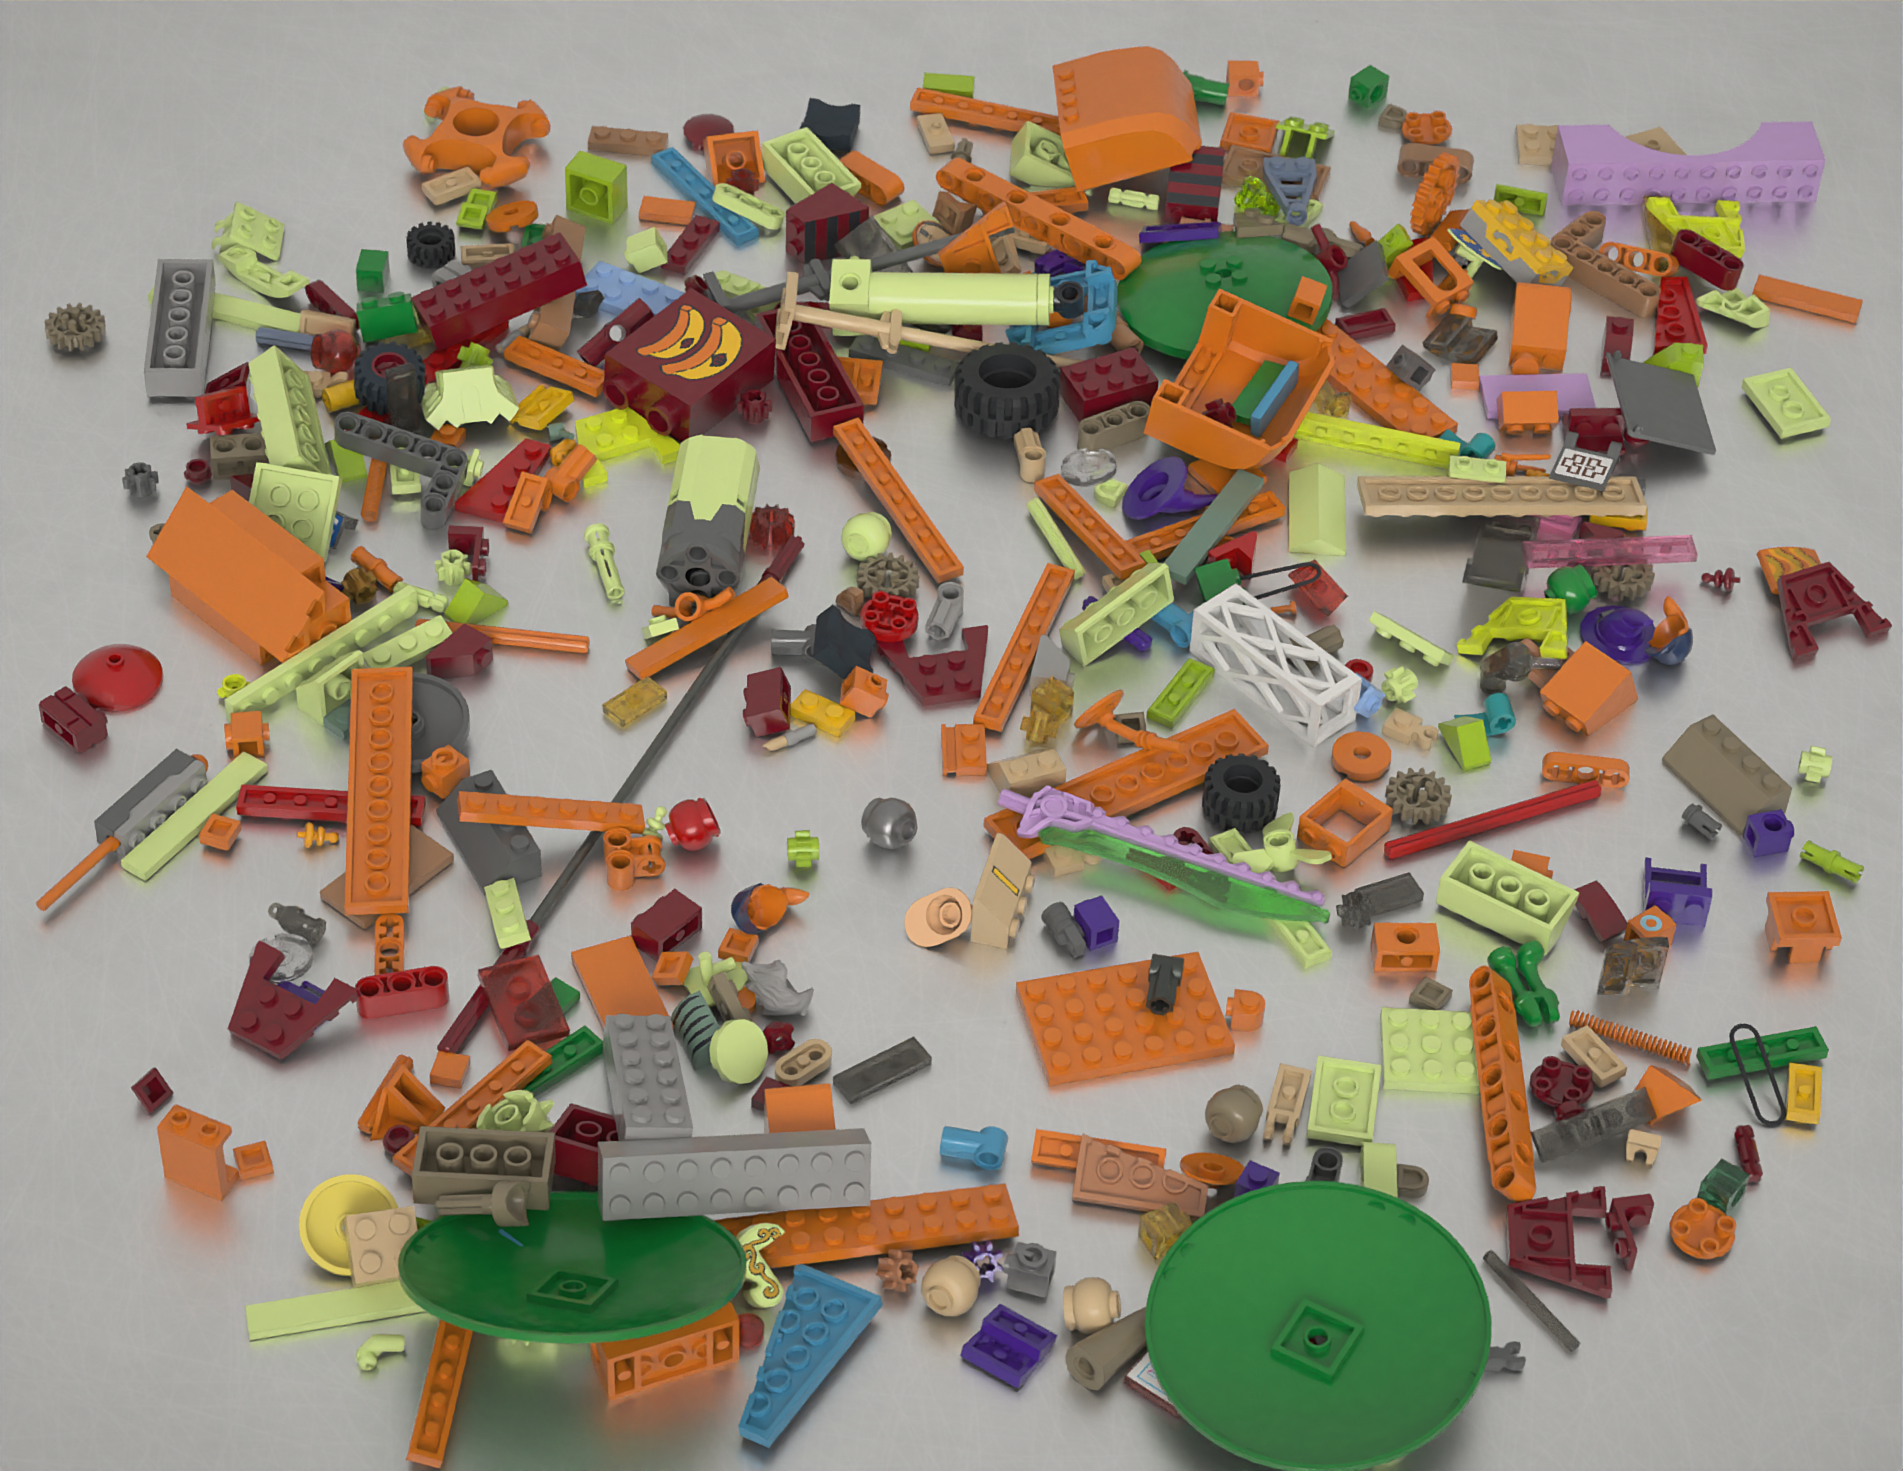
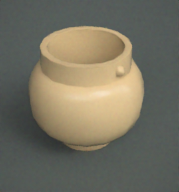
M950 1256L928 1268L922 1278L921 1293L924 1301L936 1313L946 1317L959 1316L967 1312L977 1299L981 1277L976 1266L967 1258Z
M1099 1277L1084 1278L1075 1283V1285L1065 1286L1063 1290V1312L1067 1329L1079 1330L1083 1334L1092 1335L1114 1323V1319L1121 1316V1300L1118 1290L1112 1291L1111 1285L1105 1279Z

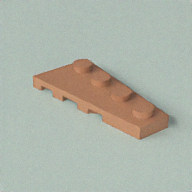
M1082 1133L1072 1200L1196 1220L1204 1216L1209 1185L1173 1170L1163 1169L1152 1164L1149 1160L1124 1153L1117 1147L1110 1144L1107 1146L1093 1140V1137Z

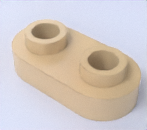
M811 1039L799 1045L777 1060L775 1064V1080L792 1087L803 1085L830 1066L832 1061L830 1045L820 1039Z

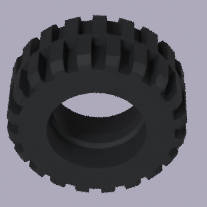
M999 342L992 346L988 344L981 346L979 350H972L958 363L955 370L954 407L963 423L969 428L973 427L975 432L980 434L986 433L989 437L993 438L1002 436L1004 439H1012L1014 434L1020 432L1022 428H1032L1034 432H1040L1042 427L1046 428L1058 414L1060 372L1055 362L1049 356L1047 357L1043 351L1039 349L1036 351L1032 346L1026 344L1025 346H1020L1018 343L1010 342V344Z

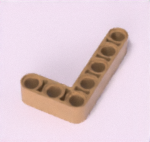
M1598 211L1585 212L1551 238L1550 245L1555 250L1565 254L1567 257L1566 261L1574 267L1568 277L1637 316L1650 318L1656 314L1661 293L1660 287L1594 250L1603 239L1606 223L1604 214Z

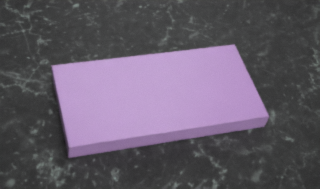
M1587 373L1479 375V388L1487 419H1498L1497 398L1504 391H1557L1558 418L1568 415L1570 408H1596Z

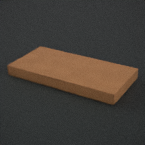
M1231 145L1224 160L1222 183L1272 194L1264 181L1263 158L1274 156L1289 157ZM1316 164L1317 177L1311 199L1319 202L1329 179L1331 167ZM1303 181L1280 182L1282 185H1302ZM1286 196V198H1290V199H1296V198H1297V197H1288V196Z
M412 824L410 831L409 895L454 861V853ZM345 872L320 890V898L343 915H345ZM383 914L345 916L365 930Z

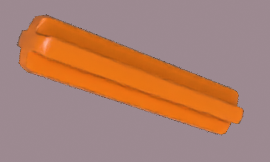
M401 1054L396 1058L357 1121L358 1129L361 1132L372 1134L384 1085L399 1064H403L410 1072L412 1071L414 1065L411 1057Z

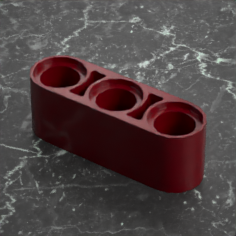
M1682 229L1677 232L1670 254L1677 258L1680 266L1719 289L1725 291L1736 289L1744 267V263L1740 258L1692 230Z

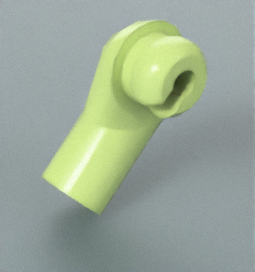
M372 1335L357 1349L356 1360L360 1368L363 1370L373 1369L378 1361L377 1357L382 1352H403L405 1346L404 1335Z

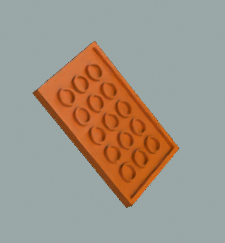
M1199 952L1172 956L1184 958L1181 984L1180 987L1177 986L1173 1012H1168L1165 1015L1153 1014L1150 1009L1146 1008L1150 984L1148 978L1151 959L1016 982V993L1048 1085L1053 1086L1234 1054V1041Z

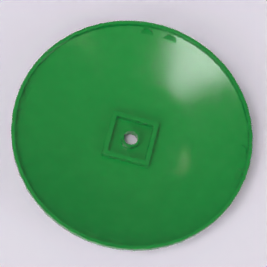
M1302 1181L1267 1186L1230 1199L1210 1210L1181 1234L1167 1251L1157 1268L1146 1303L1145 1334L1150 1363L1159 1385L1179 1414L1199 1433L1232 1454L1257 1464L1286 1471L1362 1470L1391 1462L1427 1444L1447 1429L1473 1398L1483 1378L1491 1347L1492 1318L1484 1283L1475 1264L1451 1233L1432 1217L1397 1197L1371 1188L1340 1182ZM1315 1336H1322L1327 1341L1322 1345H1314L1309 1342V1339Z
M594 1191L551 1192L549 1210L526 1209L527 1220L530 1223L528 1226L500 1227L496 1224L492 1214L440 1216L416 1231L406 1241L398 1258V1278L401 1287L416 1305L435 1317L461 1328L500 1338L563 1344L600 1343L635 1339L660 1334L697 1322L724 1307L736 1296L746 1279L747 1270L746 1255L741 1243L730 1231L704 1215L603 1221L598 1207V1192ZM500 1229L504 1230L524 1246H519L498 1231Z

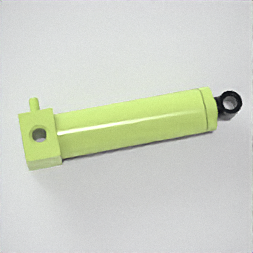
M851 256L849 259H832L829 307L830 311L880 320L885 311L890 312L891 315L892 310L897 309L902 312V324H1038L1049 326L1050 313L1058 312L1060 316L1066 319L1079 317L1084 310L1083 287L1075 281H1065L1057 288H1054V286H1051L1050 274L872 272L871 259H860L858 256ZM832 328L833 336L866 335Z

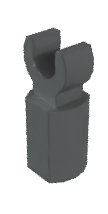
M1509 1342L1503 1348H1499V1346L1490 1347L1485 1372L1501 1370L1503 1367L1510 1370L1523 1369L1526 1362L1525 1356H1512V1354H1519L1520 1342Z

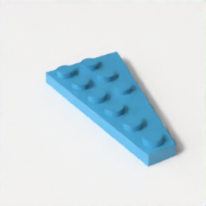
M795 1265L793 1281L791 1285H788L783 1309L778 1313L765 1350V1360L758 1369L754 1391L748 1397L738 1426L740 1436L769 1448L883 1306L881 1296L806 1265Z

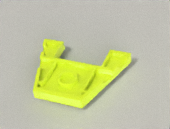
M1648 198L1645 205L1646 208L1675 236L1679 230H1692L1736 257L1742 258L1745 251L1743 230L1740 229L1742 218L1738 213L1740 208L1739 201L1718 200L1714 209L1719 217L1679 215L1670 198Z
M629 407L623 410L616 408L575 421L577 444L586 447L598 459L582 478L584 488L608 481L607 471L600 462L647 447H651L661 464L677 460L680 444L668 435L662 436L657 434L649 426L646 419Z
M1510 597L1488 616L1489 621L1485 625H1477L1471 630V637L1467 640L1462 638L1457 642L1458 654L1483 655L1493 638H1505L1508 641L1528 638L1535 642H1543L1539 648L1541 658L1567 659L1566 600Z

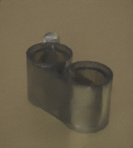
M1519 642L1509 643L1504 648L1481 660L1480 689L1489 695L1502 693L1506 689L1507 680L1514 682L1525 680L1529 676L1531 669L1560 670L1561 659L1532 657L1525 644Z

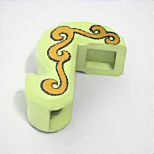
M761 1223L752 1225L742 1230L736 1236L746 1255L747 1270L745 1281L751 1284L750 1289L743 1291V1296L749 1304L757 1308L773 1307L781 1301L783 1296V1287L759 1253V1250L785 1233L777 1224Z

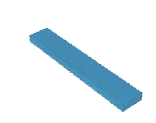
M674 147L651 155V163L690 201L696 202V207L709 219L719 221L720 230L736 246L759 237V229L748 218L713 201L712 196L715 187Z

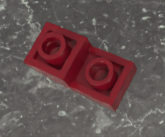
M1597 880L1574 889L1580 892L1575 906L1582 920L1588 919L1600 943L1625 933L1627 927L1625 917L1609 893Z

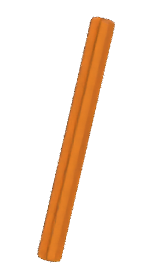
M417 619L415 627L430 619ZM445 621L452 632H455L464 624ZM465 623L492 638V644L583 654L588 653L590 640L587 636Z

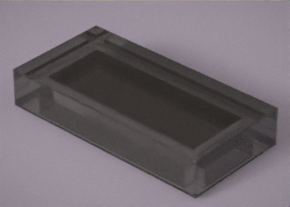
M1410 872L1356 888L1354 891V897L1367 917L1423 901L1424 892Z

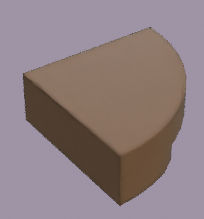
M848 587L837 595L836 603L851 615L857 617L860 615L863 607L864 591L856 587Z

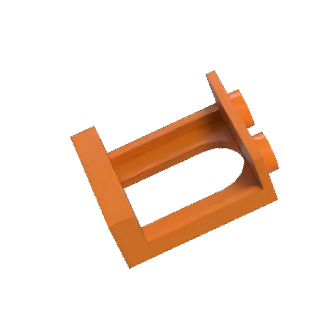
M1434 236L1396 256L1388 270V274L1393 280L1404 275L1431 305L1425 315L1427 318L1437 313L1439 315L1444 314L1453 303L1462 304L1469 298V291L1474 284L1471 277ZM1434 256L1454 278L1456 287L1450 291L1439 289L1419 266L1432 260Z

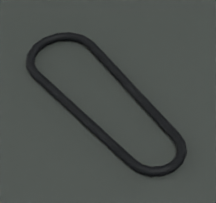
M1304 562L1240 576V579L1246 580L1306 566L1314 567L1317 570L1316 576L1312 579L1254 596L1259 600L1317 581L1321 576V568L1315 563Z

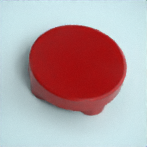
M877 591L872 594V599L863 605L860 612L861 628L871 631L876 636L875 640L899 642L912 636L918 628L919 614L917 603L912 598H903L889 595L884 591Z

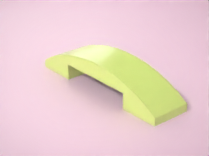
M239 243L218 255L219 261L236 278L255 291L270 297H288L310 284L308 278L292 270L282 274L257 261L256 252Z

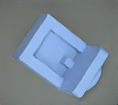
M1355 673L1362 678L1359 701L1354 710L1370 718L1372 714L1380 709L1386 694L1363 676Z

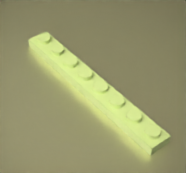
M410 585L404 587L224 699L227 721L231 723V713L261 711L267 706L272 705L289 692L296 690L297 686L322 670L324 666L332 663L340 656L366 646L375 638L412 617L418 612L417 590Z

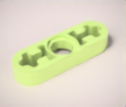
M719 183L715 187L712 196L715 203L766 228L775 230L781 228L785 213L781 209L729 184Z

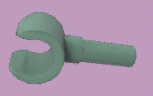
M563 422L547 425L550 441L564 438L573 440L575 437L573 433L565 430Z

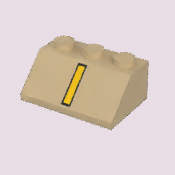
M1001 833L996 834L973 898L971 941L1007 949L1011 937H1017L1020 926L1018 916H1024L1028 902V898L1025 896L1026 893L1031 894L1033 891L1035 875H1031L1032 862Z

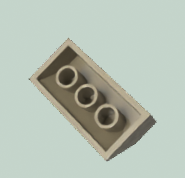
M1714 714L1691 724L1662 757V762L1739 835L1744 833L1748 815L1782 809L1783 813H1786L1792 787Z

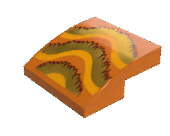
M1774 547L1759 550L1756 554L1771 592L1779 595L1777 581L1780 576L1821 564L1816 550L1808 548Z

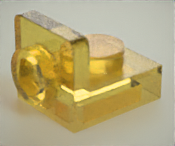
M1326 380L1314 404L1321 415L1336 418L1349 415L1351 395L1349 392L1336 394L1334 388L1330 387Z

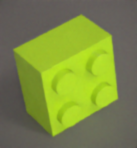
M579 150L565 167L566 210L613 225L628 207L627 165Z

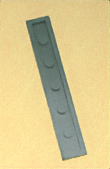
M1238 469L1164 562L1169 567L1170 579L1186 585L1195 573L1194 568L1201 566L1208 557V551L1216 547L1264 485V478Z

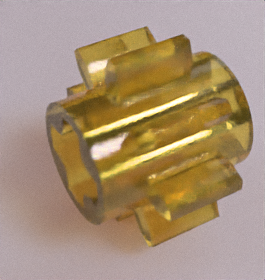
M1032 710L1030 717L1023 716L1020 730L1027 732L1025 739L1047 744L1049 737L1056 738L1059 724L1052 723L1054 715Z

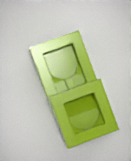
M471 188L467 201L462 203L456 226L483 230L487 224V215L494 210L498 199L497 192Z

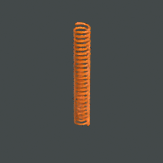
M371 458L361 509V517L369 522L377 519L387 469L386 462H379L380 460Z
M1572 1010L1569 1026L1572 1027L1574 1025L1575 1029L1586 1026L1589 1013L1586 1014L1583 1021L1585 1013L1582 1012L1578 1020L1580 1013L1578 1010L1573 1019L1574 1010ZM1594 1015L1589 1020L1588 1026L1599 1037L1603 1035L1604 1038L1608 1037L1609 1040L1613 1038L1614 1042L1618 1040V1043L1623 1042V1045H1632L1633 1048L1637 1047L1638 1050L1642 1048L1643 1051L1647 1050L1648 1053L1652 1051L1653 1055L1657 1053V1056H1660L1662 1054L1663 1058H1671L1672 1061L1676 1060L1677 1063L1681 1061L1682 1064L1690 1065L1691 1047L1687 1051V1047L1684 1046L1681 1052L1682 1045L1680 1044L1676 1051L1677 1043H1674L1672 1047V1041H1670L1667 1046V1039L1662 1044L1663 1039L1659 1038L1657 1043L1658 1038L1655 1036L1652 1042V1034L1647 1040L1648 1034L1645 1033L1642 1039L1643 1032L1641 1031L1637 1038L1638 1030H1635L1632 1036L1633 1028L1629 1030L1627 1035L1628 1026L1623 1031V1025H1620L1618 1030V1023L1615 1024L1613 1029V1021L1608 1028V1020H1606L1604 1026L1603 1018L1600 1020L1599 1025V1017H1596L1594 1024Z

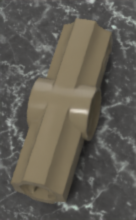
M1289 223L1286 224L1281 239L1305 249L1313 256L1320 253L1319 244L1310 229ZM1322 228L1330 246H1339L1345 252L1347 260L1363 250L1362 244L1338 238L1332 230Z

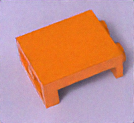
M174 1105L157 1126L164 1177L223 1201L240 1178L239 1169L225 1164L223 1145L232 1134L231 1126L182 1106Z

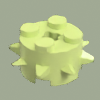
M510 1091L503 1094L506 1099L497 1103L493 1108L489 1103L479 1115L476 1125L477 1129L549 1132L553 1127V1123L547 1114L554 1106V1102L552 1099L538 1102L533 1097V1093L529 1091Z

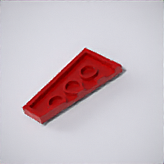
M1661 277L1659 285L1661 293L1657 307L1653 355L1674 343L1703 345V354H1706L1708 344L1688 278Z

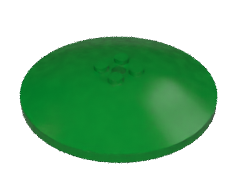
M1222 231L1218 239L1168 241L1154 247L1141 255V264L1127 277L1119 281L1117 293V309L1121 314V318L1145 345L1162 353L1187 360L1198 344L1208 306L1219 289L1315 332L1327 319L1332 306L1331 279L1325 267L1316 257L1305 249L1273 236L1237 238L1235 231ZM1302 276L1327 285L1313 325L1287 316Z

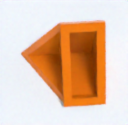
M399 1064L382 1089L370 1141L383 1139L388 1129L395 1125L407 1126L414 1134H419L420 1126H428L446 1109L403 1064Z
M1650 1065L1627 1100L1625 1108L1651 1125L1658 1118L1700 1102L1702 1099L1690 1085L1666 1069Z

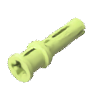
M593 524L584 531V539L590 545V557L597 562L607 597L612 600L619 599L624 595L625 590L613 558L615 547L609 541V529L604 524ZM595 532L598 533L599 538H596ZM607 570H610L611 577H609Z

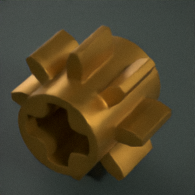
M363 567L352 569L345 574L343 581H341V585L344 588L341 592L349 598V601L353 599L356 605L367 603L374 598L376 591H378L375 585L377 578L371 571L366 573Z

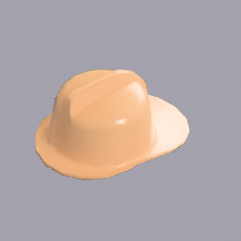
M952 887L941 889L920 898L910 906L904 920L905 932L910 940L919 946L931 947L939 945L961 935L967 930L972 921L973 905H971L968 897L961 890Z

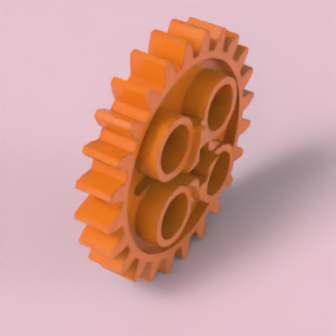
M1447 152L1439 153L1438 158H1434L1433 165H1429L1427 174L1424 173V180L1419 183L1415 193V201L1412 203L1414 208L1410 213L1412 217L1409 221L1411 223L1410 229H1413L1412 232L1427 237L1428 234L1431 235L1433 229H1436L1437 223H1441L1442 216L1446 215V208L1450 206L1454 197L1455 187L1458 185L1456 180L1460 175L1458 173L1460 160H1458L1457 156Z

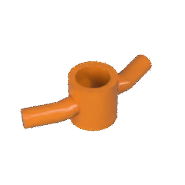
M730 586L713 598L685 592L677 598L675 607L653 605L651 614L655 617L665 615L668 619L680 618L683 621L692 622L713 609L719 608L734 598L736 594ZM696 601L697 609L696 612L692 615L691 608L693 603Z

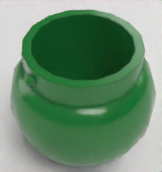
M1581 564L1573 567L1564 566L1553 571L1547 579V589L1544 590L1545 598L1566 600L1567 615L1580 613L1588 607L1590 600L1597 597L1595 585Z

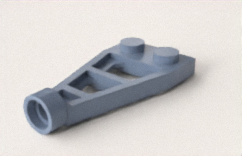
M1279 156L1263 158L1264 181L1284 213L1287 222L1296 226L1304 224L1307 220V209L1316 183L1317 170L1315 159L1307 157L1282 158ZM1280 181L1303 182L1302 185H1282ZM1286 196L1302 197V199H1286ZM1292 212H1299L1300 215L1294 216V215H1292L1291 213H1292Z

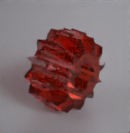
M766 503L764 508L755 507L751 517L748 538L753 541L754 546L762 545L764 550L768 547H772L774 550L778 546L783 547L789 537L795 535L794 515L789 513L788 508L780 509L778 504L770 507Z

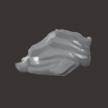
M780 959L769 964H750L746 961L741 964L742 969L747 974V979L750 980V982L745 984L746 988L760 997L759 1005H763L765 1008L762 1013L763 1015H806L814 989L811 988L798 993L787 979L788 969Z

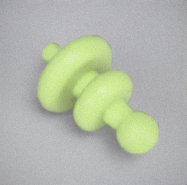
M659 806L655 811V817L647 818L646 823L649 825V828L645 827L641 835H653L662 841L663 836L657 831L665 828V824L661 820L666 816L667 810L663 806Z

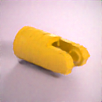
M354 380L322 389L323 403L329 413L360 404L359 399L355 396Z

